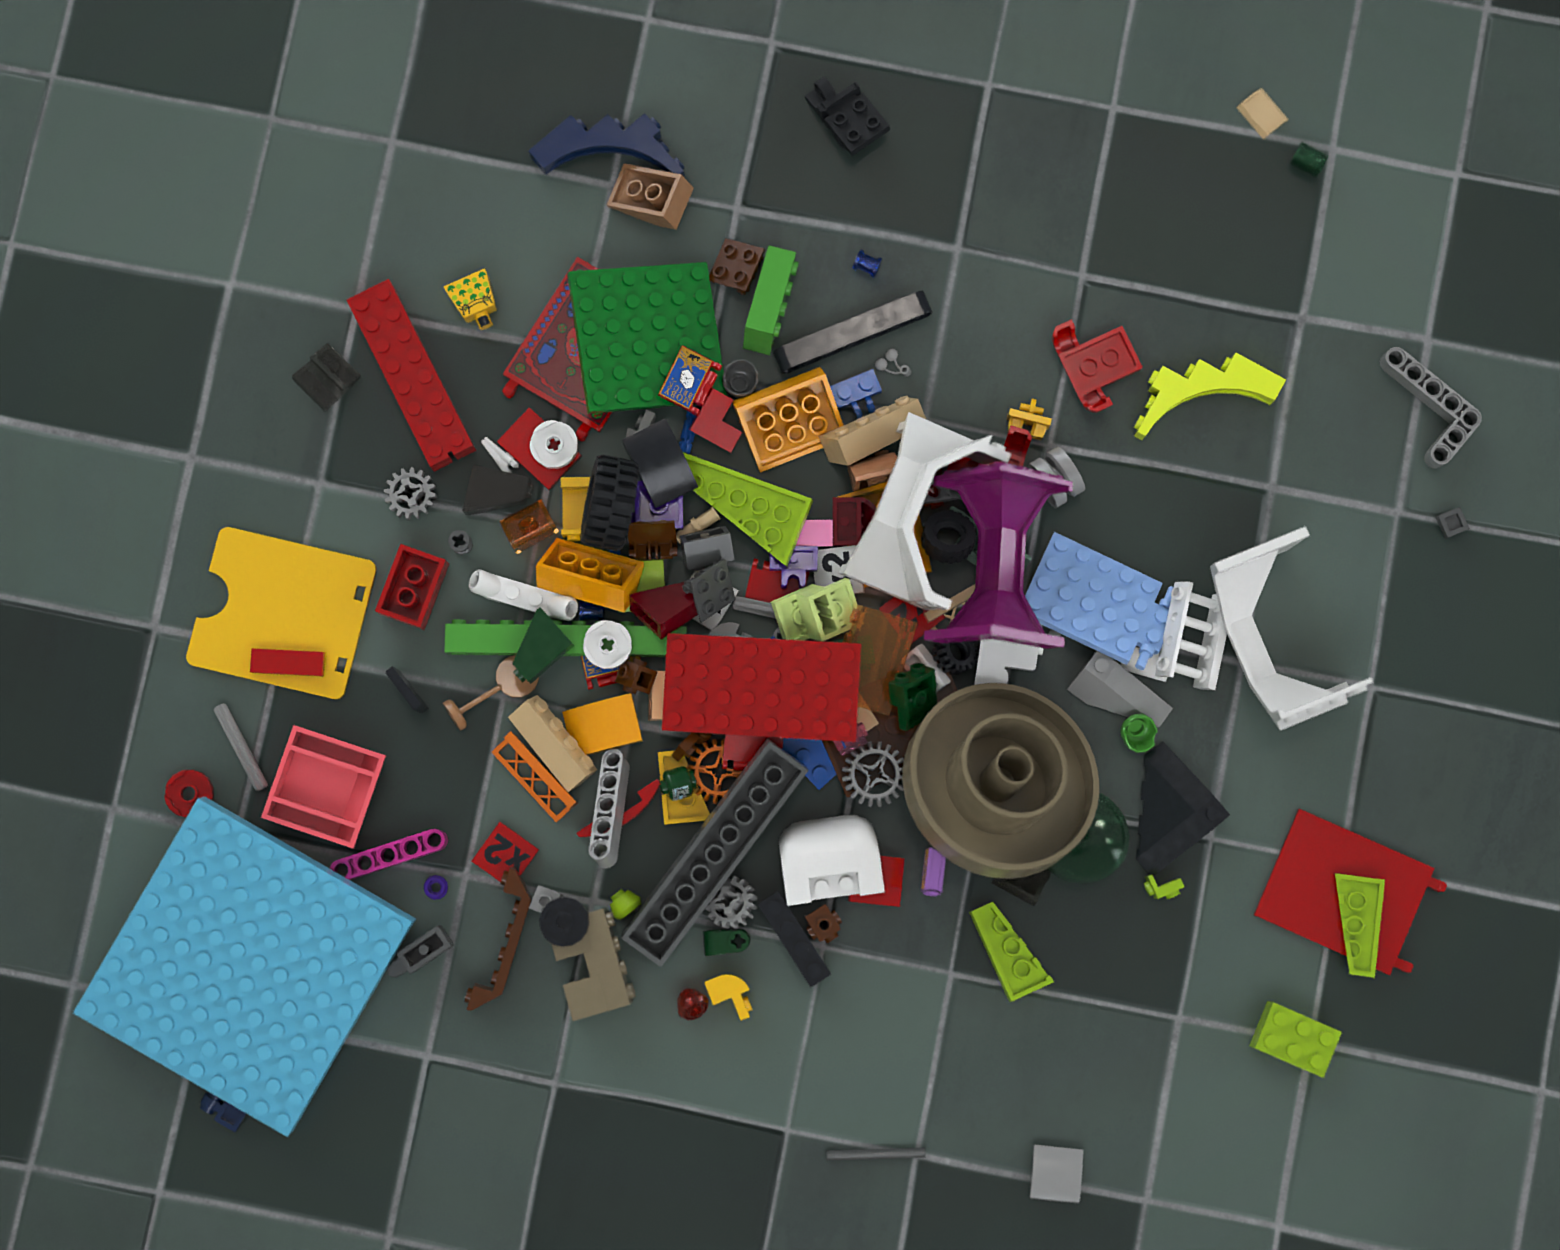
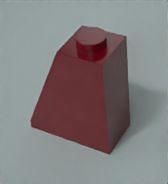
M684 582L636 592L629 596L630 611L660 639H663L667 636V633H672L698 615L693 594H687L682 589Z

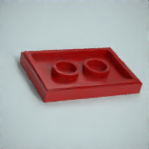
M529 407L501 436L497 443L550 491L582 456L578 452L571 463L558 469H547L539 464L531 453L530 441L535 428L545 421ZM551 439L550 445L547 447L555 451L559 449L558 445L561 442Z

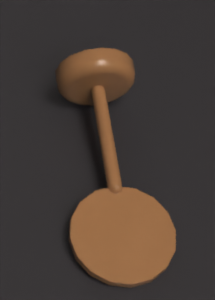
M516 655L505 658L499 664L496 671L497 686L459 709L452 700H446L443 702V705L454 724L461 731L467 726L466 720L462 715L464 712L500 690L512 698L527 696L536 688L539 677L532 684L527 680L522 683L513 673L516 670L512 664Z

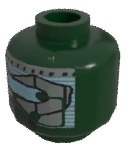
M684 766L664 771L663 780L659 781L662 795L667 794L668 798L672 801L692 796L694 789L697 788L693 771H688Z

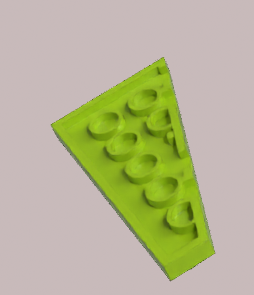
M683 452L698 485V488L693 491L787 567L813 500Z

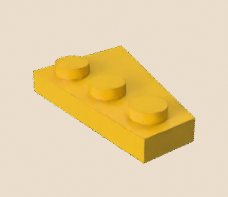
M674 751L658 752L660 781L663 780V773L666 770L681 766L687 768L688 762L685 756L678 762L671 756ZM698 786L694 789L692 796L672 801L668 798L667 794L662 795L664 825L700 822L708 818L710 813L702 794L696 795V792L699 790Z

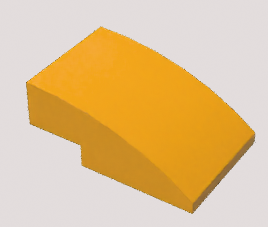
M631 693L562 712L567 732L576 739L578 746L585 755H592L608 751L609 749H617L622 746L643 742Z

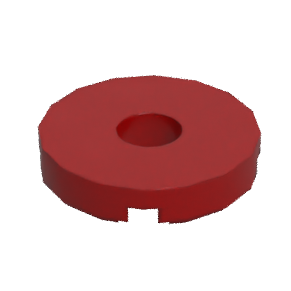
M195 770L179 771L168 780L165 787L164 796L168 808L176 815L186 818L198 798L206 797L212 801L214 798V788L210 779L202 772ZM187 787H192L195 790V796L192 800L188 801L184 798L183 792Z

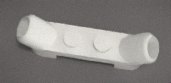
M476 570L469 580V589L473 593L495 602L505 603L531 612H536L541 607L549 618L555 620H573L578 612L579 605L573 597L494 575L484 570Z

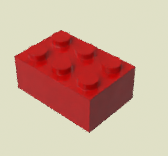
M400 544L375 612L401 623L425 630L449 563L445 559Z

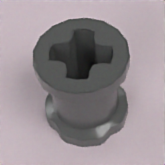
M456 530L449 536L448 544L454 552L463 555L471 551L473 543L466 532ZM457 539H463L466 543L464 546H458L455 542Z

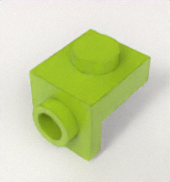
M1153 875L1145 876L1146 882L1143 883L1148 895H1153L1154 899L1164 896L1167 899L1173 898L1180 894L1179 889L1185 887L1181 878H1176L1157 886Z

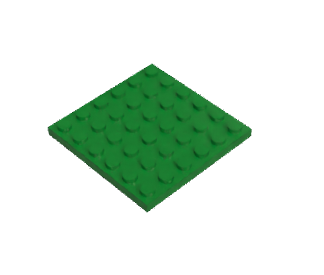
M707 262L568 272L567 276L587 414L677 406L658 396V393L682 345L722 365ZM723 365L720 371H716L711 367L709 371L715 372L718 375L712 388L727 396L722 383Z

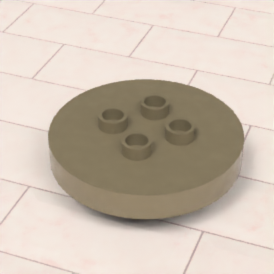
M1004 683L976 684L960 689L945 697L934 706L919 724L908 743L904 757L903 789L907 806L918 829L942 856L961 868L979 875L1001 879L1020 878L1048 869L1060 861L1081 841L1090 828L1096 813L1099 798V776L1096 761L1087 739L1077 724L1058 705L1048 698L1020 686Z

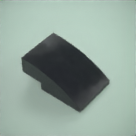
M666 418L622 440L630 459L634 460L639 466L638 476L655 509L698 488L687 460Z

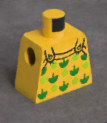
M485 268L443 286L466 323L476 320L480 330L487 329L493 325L489 314L495 312L497 307L490 279Z

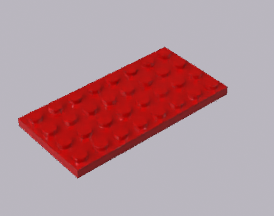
M667 633L662 731L856 742L862 644Z

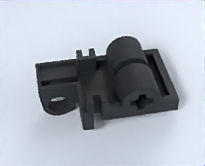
M822 77L814 83V90L805 95V99L821 117V121L826 124L827 129L830 128L838 145L844 151L847 150L851 156L890 131V125L867 97L860 92L857 82L836 94L828 79Z

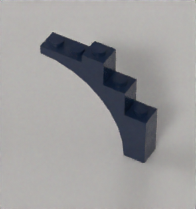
M645 113L626 129L617 118L612 119L607 114L589 130L582 120L578 119L576 121L570 115L528 151L530 158L545 175L560 165L578 157L598 153H617L639 158L653 164L662 171L681 174L685 178L684 165L677 157L673 159L668 154L669 149L663 141H658L661 138L660 124L655 118H649Z

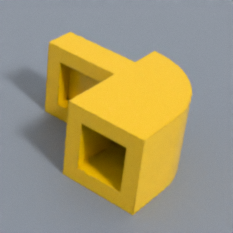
M722 974L704 982L713 1005L732 998L740 1020L750 1017L749 1011L753 1010L747 996L742 997V993L749 991L750 988L742 978L733 974Z

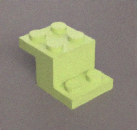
M848 578L841 579L825 587L811 584L771 601L784 640L805 641L810 638L823 642L864 624L850 579Z

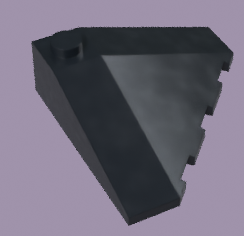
M1163 741L1144 756L1143 766H1146L1145 781H1142L1141 800H1144L1143 815H1139L1138 834H1141L1140 849L1136 850V860L1149 875L1153 876L1230 816L1216 797Z

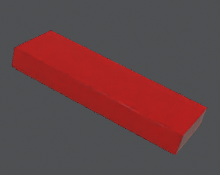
M252 648L250 673L323 677L325 652Z

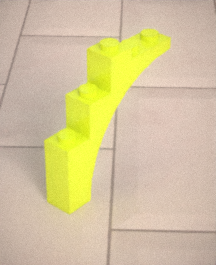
M1235 353L1231 358L1227 357L1220 368L1221 370L1199 359L1195 365L1192 363L1189 365L1184 374L1185 377L1162 366L1159 372L1154 370L1148 380V383L1151 384L1148 391L1156 395V397L1151 395L1145 406L1148 409L1145 417L1140 415L1133 428L1137 429L1134 437L1143 440L1152 426L1165 413L1179 404L1199 396L1216 393L1238 394L1252 397L1271 405L1276 400L1286 379L1238 353Z

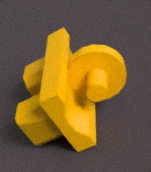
M1031 399L1030 405L1021 403L1019 410L1010 408L1006 420H1009L1008 431L1011 425L1022 428L1023 424L1032 426L1030 432L1032 439L1042 440L1046 430L1051 425L1052 419L1039 416L1043 415L1044 408L1036 407L1037 400Z

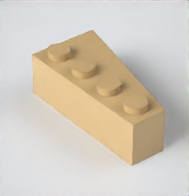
M908 396L900 397L890 406L878 408L867 416L819 436L828 461L849 466L900 440L902 433L896 431L899 423L905 421L908 412L926 419L919 399L909 398Z

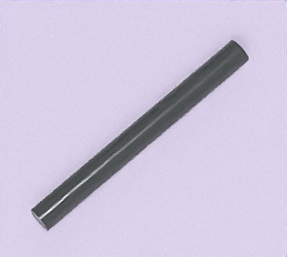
M925 1148L827 1151V1161L925 1158Z

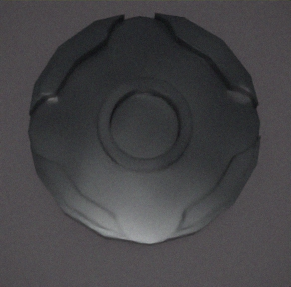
M561 897L547 903L541 912L539 923L545 939L553 945L565 947L572 946L582 940L589 927V916L584 905L579 901L569 897Z

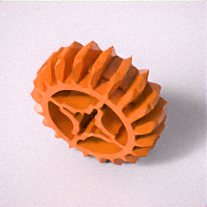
M712 739L713 747L711 748L704 742L703 747L706 750L702 752L697 748L696 753L700 756L698 758L690 756V760L696 762L695 766L687 765V769L694 770L696 785L700 787L696 795L699 796L704 791L706 793L704 801L707 802L711 795L714 796V804L718 803V797L723 798L728 791H721L723 780L727 777L738 778L742 772L727 767L726 771L732 772V774H722L721 778H719V784H717L716 774L707 770L717 769L718 765H720V760H723L725 739H722L721 746H717L716 739ZM718 752L715 764L711 766L701 765L702 761L709 754ZM699 772L709 774L714 778L713 790L708 789L702 783Z

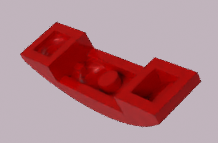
M658 779L637 792L642 801L624 812L622 827L635 819L651 803L660 788ZM593 822L576 833L578 837H591ZM607 828L603 834L607 833L610 828Z

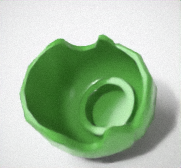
M1143 713L1132 714L1122 723L1120 735L1124 744L1136 753H1144L1155 746L1154 738L1158 730L1152 718Z

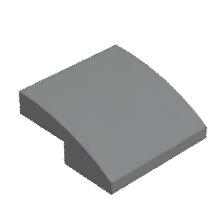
M1034 1145L1030 1178V1199L1079 1203L1083 1150Z

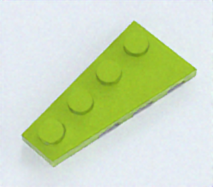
M1335 873L1349 974L1375 978L1385 880Z
M994 902L969 912L1009 1002L1054 982L1050 975L1041 967L1037 958L1028 950L1024 941L1014 932L1012 926Z

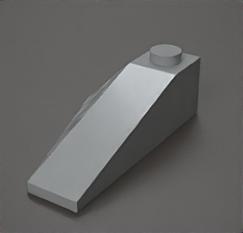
M1098 651L1093 653L1067 689V691L1085 704L1114 714L1129 717L1132 714L1143 713L1152 718L1157 728L1161 726L1173 709L1119 663Z

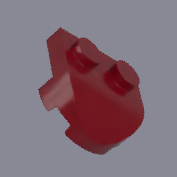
M833 497V546L858 545L877 509L872 502L862 497Z

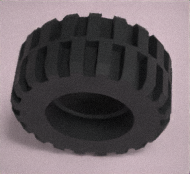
M604 454L596 457L587 490L581 525L580 541L584 545L618 551L623 548L629 531L638 484L639 466L634 460Z

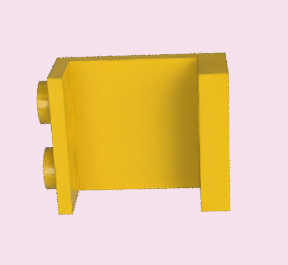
M561 477L563 500V530H561V535L563 538H567V541L577 542L581 539L582 518L590 477Z

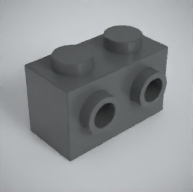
M726 526L679 536L683 562L688 570H702L705 566H709L712 562L717 563L723 558L726 559V563L735 560L731 534Z

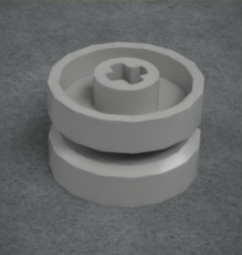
M1056 446L1046 453V460L1039 457L1028 465L1029 469L1061 475L1063 480L1073 482L1072 492L1053 494L1048 497L1047 501L1054 508H1058L1067 502V494L1075 497L1085 491V484L1078 469L1061 447Z

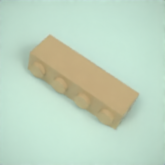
M538 695L526 700L508 717L567 792L579 787L597 771L592 759L585 755L578 746L576 739L569 735L563 727L561 720L554 716L547 703Z

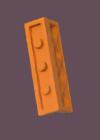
M510 731L504 737L505 740L492 753L557 823L578 802L564 789L521 740ZM510 744L515 750V760H505L499 752ZM509 763H515V770ZM518 763H527L532 768L531 778L521 777L518 774ZM525 780L531 781V787L525 782ZM544 781L548 785V795H537L534 791V782ZM551 790H552L557 796L551 795ZM541 798H547V804ZM551 798H558L566 805L558 815L550 809Z

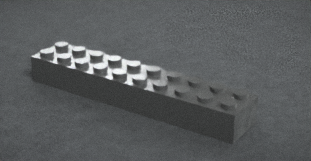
M767 738L621 932L622 939L662 967L809 771L807 767Z

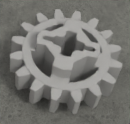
M413 467L410 468L409 473L402 468L401 475L392 474L395 478L394 481L387 480L390 489H384V493L388 494L389 497L384 500L386 503H392L389 509L392 512L397 510L396 515L398 517L405 514L406 519L410 520L414 514L417 519H420V512L427 515V506L434 507L431 499L437 498V495L431 491L436 489L435 484H428L432 478L429 475L424 477L425 472L423 470L416 474ZM411 479H417L421 481L423 484L416 485L411 481ZM400 483H402V485H401V487L399 488V490L396 491V488L398 487V485H399ZM409 489H412L414 491V493H412V498H409L407 496L409 494ZM425 496L424 501L419 505L421 498ZM405 502L408 504L410 509L403 508L399 506L398 503Z
M733 876L732 880L728 878L710 901V904L707 905L705 909L711 912L708 918L713 920L715 925L722 926L726 930H729L730 926L738 929V923L747 925L745 919L747 917H754L750 912L751 909H757L753 901L758 898L752 894L755 889L748 885L747 881L744 879L740 880L736 876ZM735 888L740 889L743 892V894L737 892ZM719 912H723L727 915V918L722 917Z

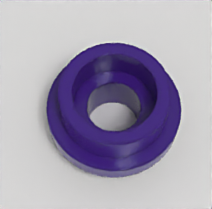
M431 876L424 883V892L430 899H441L448 892V883L442 876ZM434 883H439L441 886L438 892H434L432 889Z

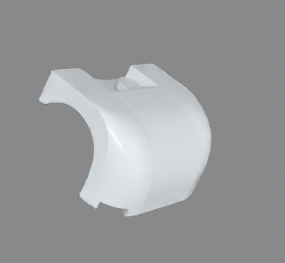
M842 815L799 821L791 824L779 837L787 906L811 903V900L853 894H860L862 896L885 892L877 836L872 823L858 815Z

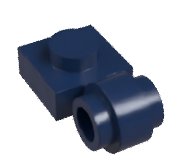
M210 1092L205 1093L200 1101V1109L208 1114H213L217 1111L218 1114L214 1120L233 1132L239 1129L247 1113L226 1101L222 1104L221 1098Z

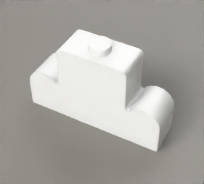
M994 639L981 640L974 685L984 683L1007 684L1008 673L1005 668L1034 671L1037 664V656L1043 654V648Z

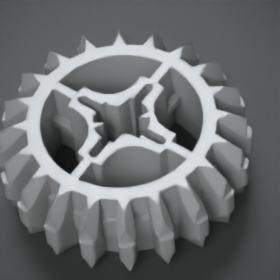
M870 741L867 744L868 750H865L864 746L860 744L858 748L861 753L858 754L852 750L850 753L855 759H845V762L851 766L850 768H842L843 772L849 773V776L842 777V781L851 782V784L845 787V790L848 791L853 788L855 792L851 794V798L853 799L859 794L861 796L859 804H862L866 798L869 799L868 807H872L873 800H877V806L881 807V799L884 798L886 803L890 804L891 799L889 795L891 794L897 799L899 795L894 790L896 788L901 791L904 790L903 785L899 784V781H903V776H900V773L903 772V767L899 768V764L904 762V758L896 761L894 757L898 755V750H895L891 755L888 753L891 745L888 744L885 750H881L882 742H878L877 748L873 749V744ZM867 755H880L878 761L873 766L859 762ZM886 759L891 762L894 768V780L889 778L883 771ZM881 763L878 774H881L882 778H876L869 786L871 780L869 777L871 775H868V771H873ZM855 769L866 776L867 781L863 790L856 783ZM876 783L887 784L891 787L882 794H869Z

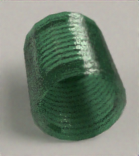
M1301 142L1290 165L1292 164V166L1316 178L1323 169L1329 155L1307 145V143Z

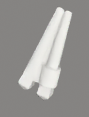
M485 437L481 441L505 475L511 476L512 471L508 468L510 465L513 468H519V463L508 452L503 451L489 438Z

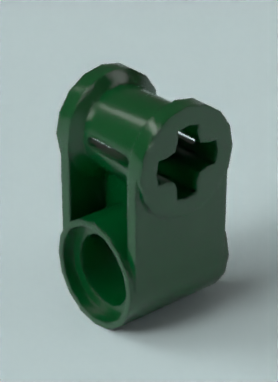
M743 929L703 931L705 956L742 952L750 944V935ZM737 934H740L741 938H745V942L741 944V947H738L737 943L732 941L737 937Z

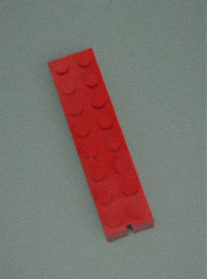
M387 279L346 299L431 469L435 472L453 463L448 455L450 452L459 460L477 451L391 281Z

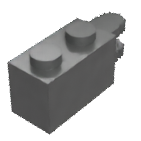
M438 925L397 952L396 954L399 958L392 962V964H389L387 972L392 978L399 977L407 971L409 974L415 973L455 945L443 926Z

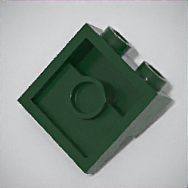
M922 663L912 664L907 672L896 673L894 675L895 679L889 682L890 704L898 707L899 729L905 731L921 723L937 704L935 669L927 667Z

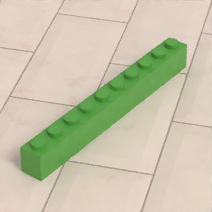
M461 619L452 620V624H445L444 652L448 655H516L532 620H525L524 624H514L513 620H500V624H490V620H476V624H466V620ZM553 621L574 644L563 656H586L583 650L584 638L587 630L592 625H586V621H572V625H562V621ZM620 622L631 636L632 651L629 656L666 657L667 636L660 639L645 624L644 626H634V622ZM681 626L672 633L687 634V626ZM604 639V645L601 647L602 650L608 649L611 651L614 641Z

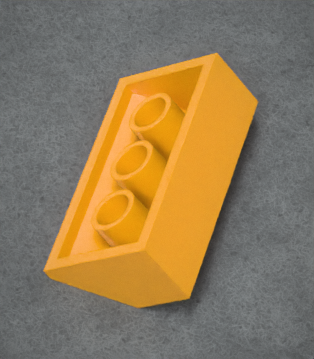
M556 538L536 564L537 587L625 612L630 605L629 596L637 591L644 562Z

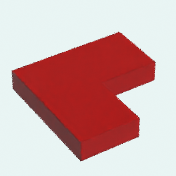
M712 388L703 407L700 408L699 416L695 417L689 428L692 432L730 453L742 434L740 430L722 421L733 399Z

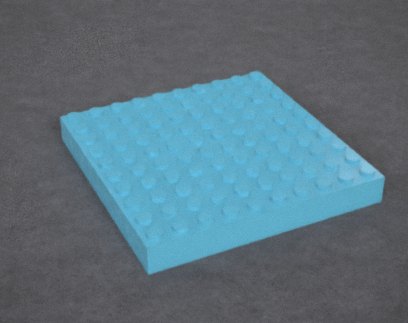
M201 797L196 800L73 1014L288 1137L297 1126L416 918L212 800Z

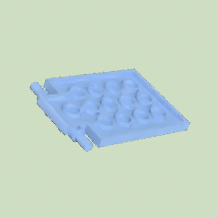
M1054 532L1025 597L1040 624L1127 665L1135 647H1140V655L1135 667L1139 670H1144L1148 659L1153 654H1158L1163 645L1171 592L1174 587H1168L1165 597L1157 604L1155 600L1163 584L1162 582Z

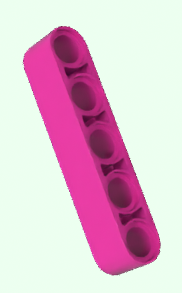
M430 829L338 859L332 863L330 869L338 873V867L341 864H345L348 867V873L345 878L353 880L441 851L447 846L448 837L442 830ZM435 833H438L441 837V843L437 847H433L430 843V837ZM411 841H415L418 845V850L413 855L407 851V845ZM389 848L395 853V857L391 862H387L384 859V852ZM365 856L371 859V866L367 870H364L360 863Z

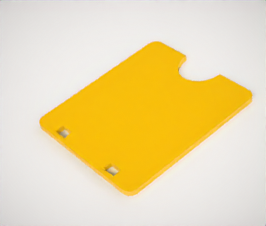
M231 527L221 529L217 537L209 572L217 574L226 583L229 593L228 601L224 609L218 614L208 618L196 617L186 654L187 662L195 667L326 698H342L346 692L377 571L376 565L367 559ZM358 586L366 587L362 602L355 600ZM251 649L325 652L324 676L250 673ZM339 658L347 659L344 673L336 671Z

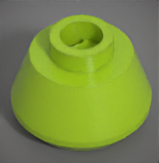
M620 889L610 897L613 901L610 904L614 919L617 920L625 918L641 904V897L630 890L624 892Z

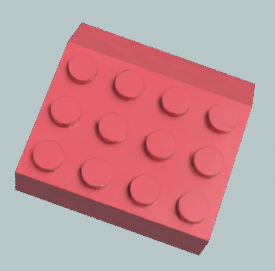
M293 725L261 818L354 849L386 755Z

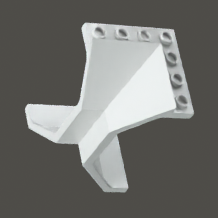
M908 412L905 421L899 423L896 431L902 433L899 452L876 512L849 561L846 564H842L839 574L923 610H949L952 600L934 593L929 586L913 532L915 521L934 474L939 468L964 456L983 465L997 461L1008 463L1011 453L1006 452L1005 447L998 443L992 442L990 445L989 442L992 435L972 440Z
M1306 527L1210 566L1224 628L1250 688L1280 730L1347 704V697L1368 690L1366 685L1373 683L1372 678L1348 686L1346 681L1325 690L1277 674L1259 634L1252 613L1276 555L1289 550L1310 536Z

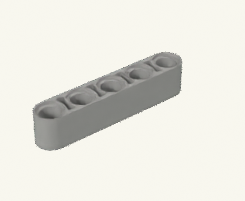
M609 749L602 757L589 845L590 856L598 866L605 869L612 867L618 858L630 770L628 761L618 749ZM616 783L613 788H610L612 784ZM613 806L609 811H606L608 807ZM607 828H610L607 833L603 834ZM607 851L604 856L600 857L602 852Z

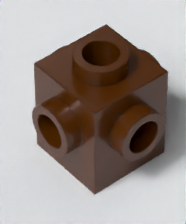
M634 658L633 662L626 660L619 667L615 682L624 685L622 690L636 695L637 690L650 694L657 671L647 668V662Z
M826 904L805 916L809 923L806 929L813 940L818 938L820 942L825 940L826 943H829L839 936L837 931L841 930L839 924L842 921L835 910L830 912ZM823 920L828 922V928L825 930L819 926Z

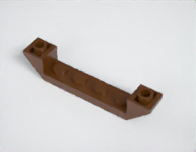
M513 866L510 867L509 871L504 870L500 885H504L503 892L519 896L521 901L516 899L512 914H515L516 917L513 924H508L505 937L509 938L506 947H501L498 956L501 966L499 971L494 970L490 984L494 985V988L475 983L473 989L468 988L464 1002L468 1003L466 1010L469 1011L502 995L527 917L532 896L517 868Z

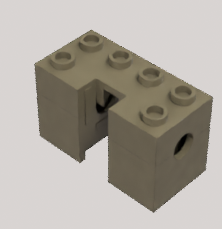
M607 908L588 913L589 927L581 941L572 946L565 947L551 943L556 961L584 953L590 977L563 985L573 1021L633 1003L632 998L636 997L633 983H628L626 978L628 972L624 959L620 960L618 954L621 947L619 939L614 935L612 928L616 926V922L612 912H608Z

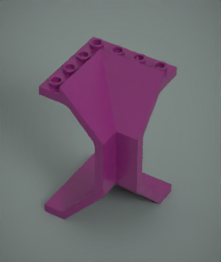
M995 462L989 465L944 471V475L934 476L933 486L954 490L959 493L978 528L976 582L973 594L947 628L926 630L924 632V640L943 644L994 639L1045 649L1064 648V637L1045 634L1024 596L1023 584L1027 530L1048 497L1053 494L1072 492L1073 482L1063 480L1061 475L1037 471L1006 462Z

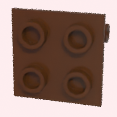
M725 238L710 272V282L737 289L739 294L745 295L746 292L750 291L749 287L752 279L756 277L754 274L758 272L757 268L761 260L764 259L762 255L765 249Z
M674 520L637 521L630 523L628 531L629 558L646 560V553H648L649 560H652V552H655L656 560H659V552L661 559H673V557L678 556Z

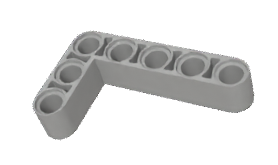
M1393 347L1381 357V368L1449 423L1427 450L1424 457L1425 463L1429 467L1434 469L1440 468L1453 458L1482 421L1481 413L1400 347ZM1389 355L1397 358L1398 365H1394L1389 361ZM1408 370L1416 374V380L1408 377ZM1426 385L1434 388L1435 395L1427 392ZM1445 400L1453 404V410L1446 408ZM1464 415L1471 418L1472 425L1464 422ZM1449 433L1455 434L1457 443L1449 440ZM1434 451L1442 454V461L1435 459Z

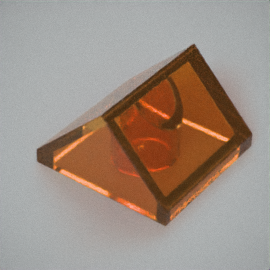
M542 499L500 521L513 550L517 554L559 532Z

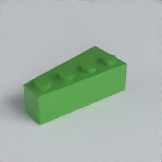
M768 246L745 325L743 349L766 355L771 354L774 339L779 336L781 329L780 317H784L787 303L785 298L791 294L793 282H790L791 275L796 276L799 262L795 261L796 252Z

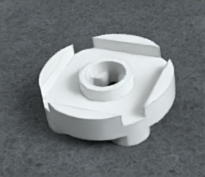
M550 420L541 423L535 428L530 441V450L539 464L547 469H558L567 466L578 453V439L569 425ZM551 439L561 442L558 445L559 449L555 451L554 449H548L547 446L550 445Z
M603 620L593 624L587 630L583 650L593 665L602 669H614L621 666L628 659L632 651V640L629 632L623 625L614 621ZM604 639L614 641L611 651L608 649L602 650L601 647L604 645Z

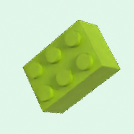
M1267 1001L1249 1046L1324 1078L1342 1032L1279 1004Z

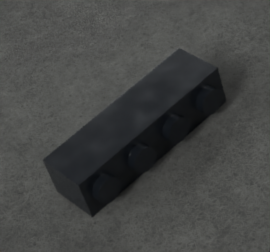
M779 891L760 902L758 906L809 986L813 987L830 976V971Z

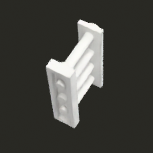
M1175 582L1171 592L1163 645L1156 662L1155 676L1173 677L1174 672L1194 678V688L1215 690L1227 636L1222 622L1217 595L1212 594V599L1192 593V582ZM1189 602L1209 608L1207 622L1186 616ZM1184 625L1204 631L1202 645L1182 639ZM1179 649L1199 655L1197 669L1176 663Z

